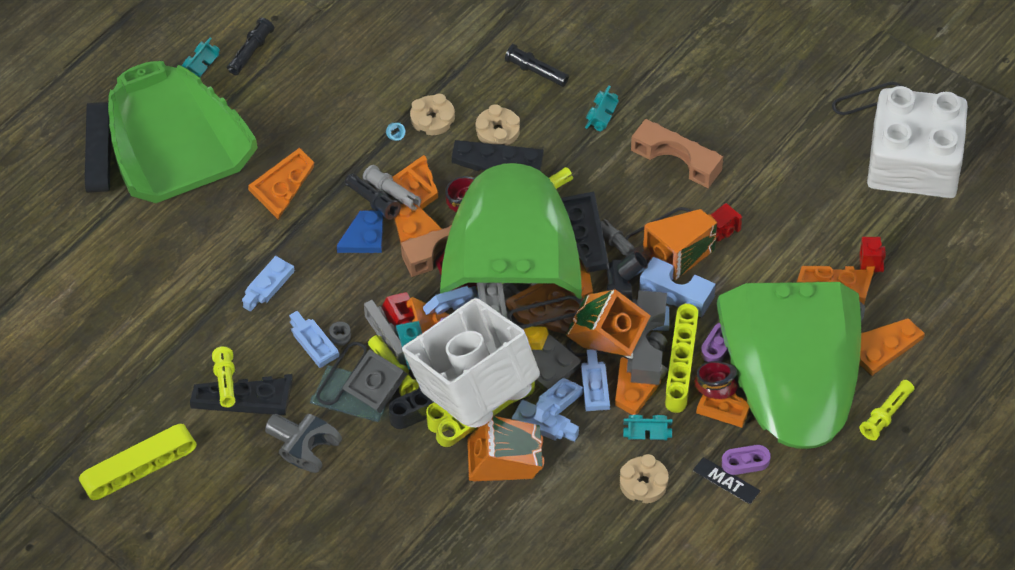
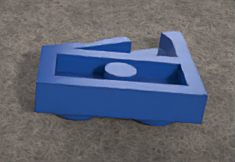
M359 211L337 244V253H382L383 213L380 211Z

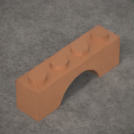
M645 119L632 135L631 151L649 160L660 155L677 156L688 165L689 179L706 188L711 186L722 171L723 156L719 155L716 151H711L695 141H690L678 133L660 126L658 123Z
M451 226L429 232L417 238H410L401 243L402 258L411 277L433 270L436 257L445 251Z

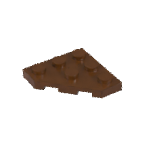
M537 283L508 298L505 305L511 311L556 298L576 295L555 283ZM567 299L513 313V316L520 323L530 324L575 313L578 311L580 304L574 299ZM575 316L537 325L536 327H547V330L566 334Z

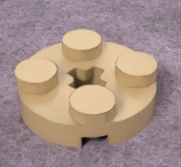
M443 94L416 99L412 102L410 111L411 123L417 131H426L427 135L442 134L450 128V124L455 120L454 107ZM436 113V117L432 118V116L428 114Z
M491 105L476 120L477 136L482 143L497 145L505 143L506 146L510 145L520 134V118L507 108ZM501 125L502 129L499 127L497 129H494V126Z
M646 454L642 457L633 458L620 469V488L623 494L630 500L635 501L637 499L643 500L642 503H652L659 500L665 494L668 486V471L653 455ZM641 476H647L649 482H639L638 480Z

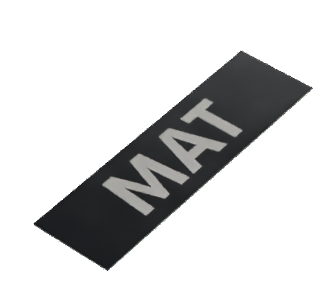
M704 457L693 469L697 474L748 504H751L760 492L759 489L735 475L728 474L723 468Z

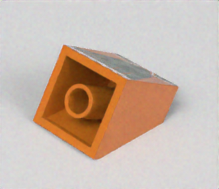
M699 209L647 223L644 226L643 247H648L651 251L650 259L656 257L674 265L673 279L677 280L715 250L717 222L711 215H707L703 210Z
M616 289L585 296L565 335L583 348L631 356L651 315Z
M493 416L485 425L476 427L467 439L469 481L533 479L544 466V457L542 456L541 449L543 436L540 432V425Z

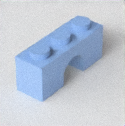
M652 257L648 263V268L640 276V290L667 293V304L677 307L683 304H692L697 308L698 316L702 317L714 299L716 284L697 275H694L687 284H676L672 281L674 265Z

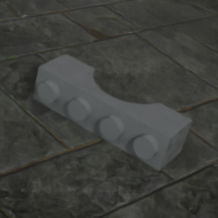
M639 290L638 300L633 299V303L651 316L632 352L633 358H628L627 372L631 373V382L655 385L660 383L662 351L650 345L646 335L651 330L664 326L667 293Z

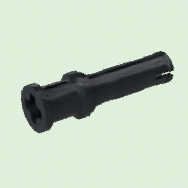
M259 18L255 28L248 32L246 42L227 65V69H229L228 71L231 74L239 75L255 50L263 46L265 38L274 31L275 27L268 19Z
M512 44L506 52L505 62H512L520 66V69L523 71L530 70L561 87H564L568 82L569 74L536 59L533 53H526L518 49V46Z
M354 173L347 176L345 180L346 186L368 200L371 207L376 211L382 212L386 219L391 220L399 214L401 205L398 201L391 200L384 191L375 190Z

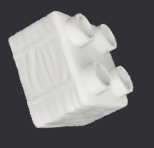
M903 86L882 89L878 97L867 180L868 187L879 190L954 198L957 194L964 153L968 108L966 99L951 92H941L938 94L915 92Z
M477 298L470 300L402 347L405 358L423 394L459 422L469 427L485 425L493 417V410L508 400H518L525 397L531 391V384L540 376V371L525 331Z

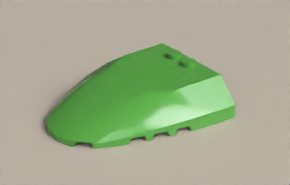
M153 61L134 66L123 72L117 78L115 88L113 90L110 89L108 112L113 148L123 180L130 195L133 197L158 203L241 171L258 148L255 136L234 109H230L226 100L223 97L220 99L212 87L205 86L198 76L180 65L175 68L166 66L163 61Z
M508 163L486 169L474 179L460 203L449 232L443 259L440 294L451 291L468 282L555 283L573 292L577 298H582L579 254L573 228L554 184L546 175L531 166Z
M841 282L745 283L719 295L717 308L725 347L729 350L731 365L737 369L739 386L743 388L747 397V403L762 429H767L777 437L779 443L793 448H816L832 441L834 436L843 429L847 421L858 377L861 352L859 293Z

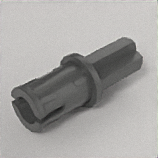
M606 219L600 222L603 236L608 240L610 246H615L626 256L635 249L623 237L621 230L615 229Z

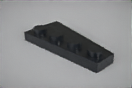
M455 140L452 163L475 171H485L491 167L508 163L523 164L541 171L544 150Z
M589 192L561 198L573 228L579 260L586 273L609 269L595 193Z
M286 374L284 378L272 379V376L262 377L261 381L248 382V379L238 380V382L233 383L235 404L232 407L221 406L218 382L194 384L190 408L286 415L293 383V374Z

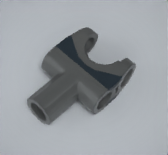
M273 414L265 428L267 434L285 442L279 450V454L284 460L298 468L313 473L319 472L323 464L320 459L313 455L314 453L311 450L321 444L338 446L342 441V436L334 427L312 414H307L299 425L278 414Z

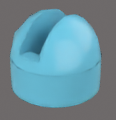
M391 123L386 129V134L389 139L398 141L404 137L405 128L400 123ZM396 128L399 129V131H397V132L391 134V131H392V130H394V129H396Z

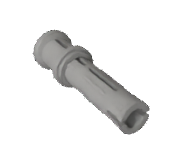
M371 165L364 171L363 181L375 186L377 191L388 193L411 210L417 209L413 203L418 207L420 206L421 198L414 195L394 182L390 174L382 173L376 165Z

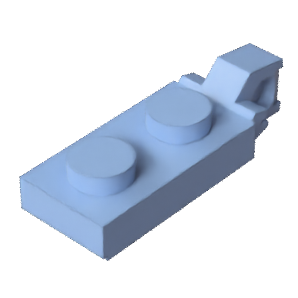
M275 256L246 289V295L242 299L243 308L251 312L259 302L267 303L294 273V266Z
M467 286L435 295L423 306V310L426 315L435 312L439 315L449 308H453V310L458 309L470 300L478 299L479 295L475 286L469 288Z
M298 311L289 315L290 323L294 327L291 329L294 337L319 368L339 357L337 348L313 319L305 321Z
M587 350V363H582L581 365L586 411L610 410L605 364L598 362L596 350Z
M562 378L539 396L534 419L543 423L549 418L550 414L556 416L583 394L584 388Z
M524 400L521 401L512 420L540 425L541 435L552 440L564 437L575 442L579 435V426L571 423L568 418L559 414L556 416L550 414L549 418L542 423L534 419L537 411L536 405Z

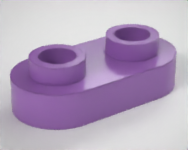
M720 323L714 326L702 345L701 356L705 362H721L729 351L725 347L724 339L721 337L723 335Z
M761 445L730 449L722 456V468L731 475L762 471L770 463V452Z

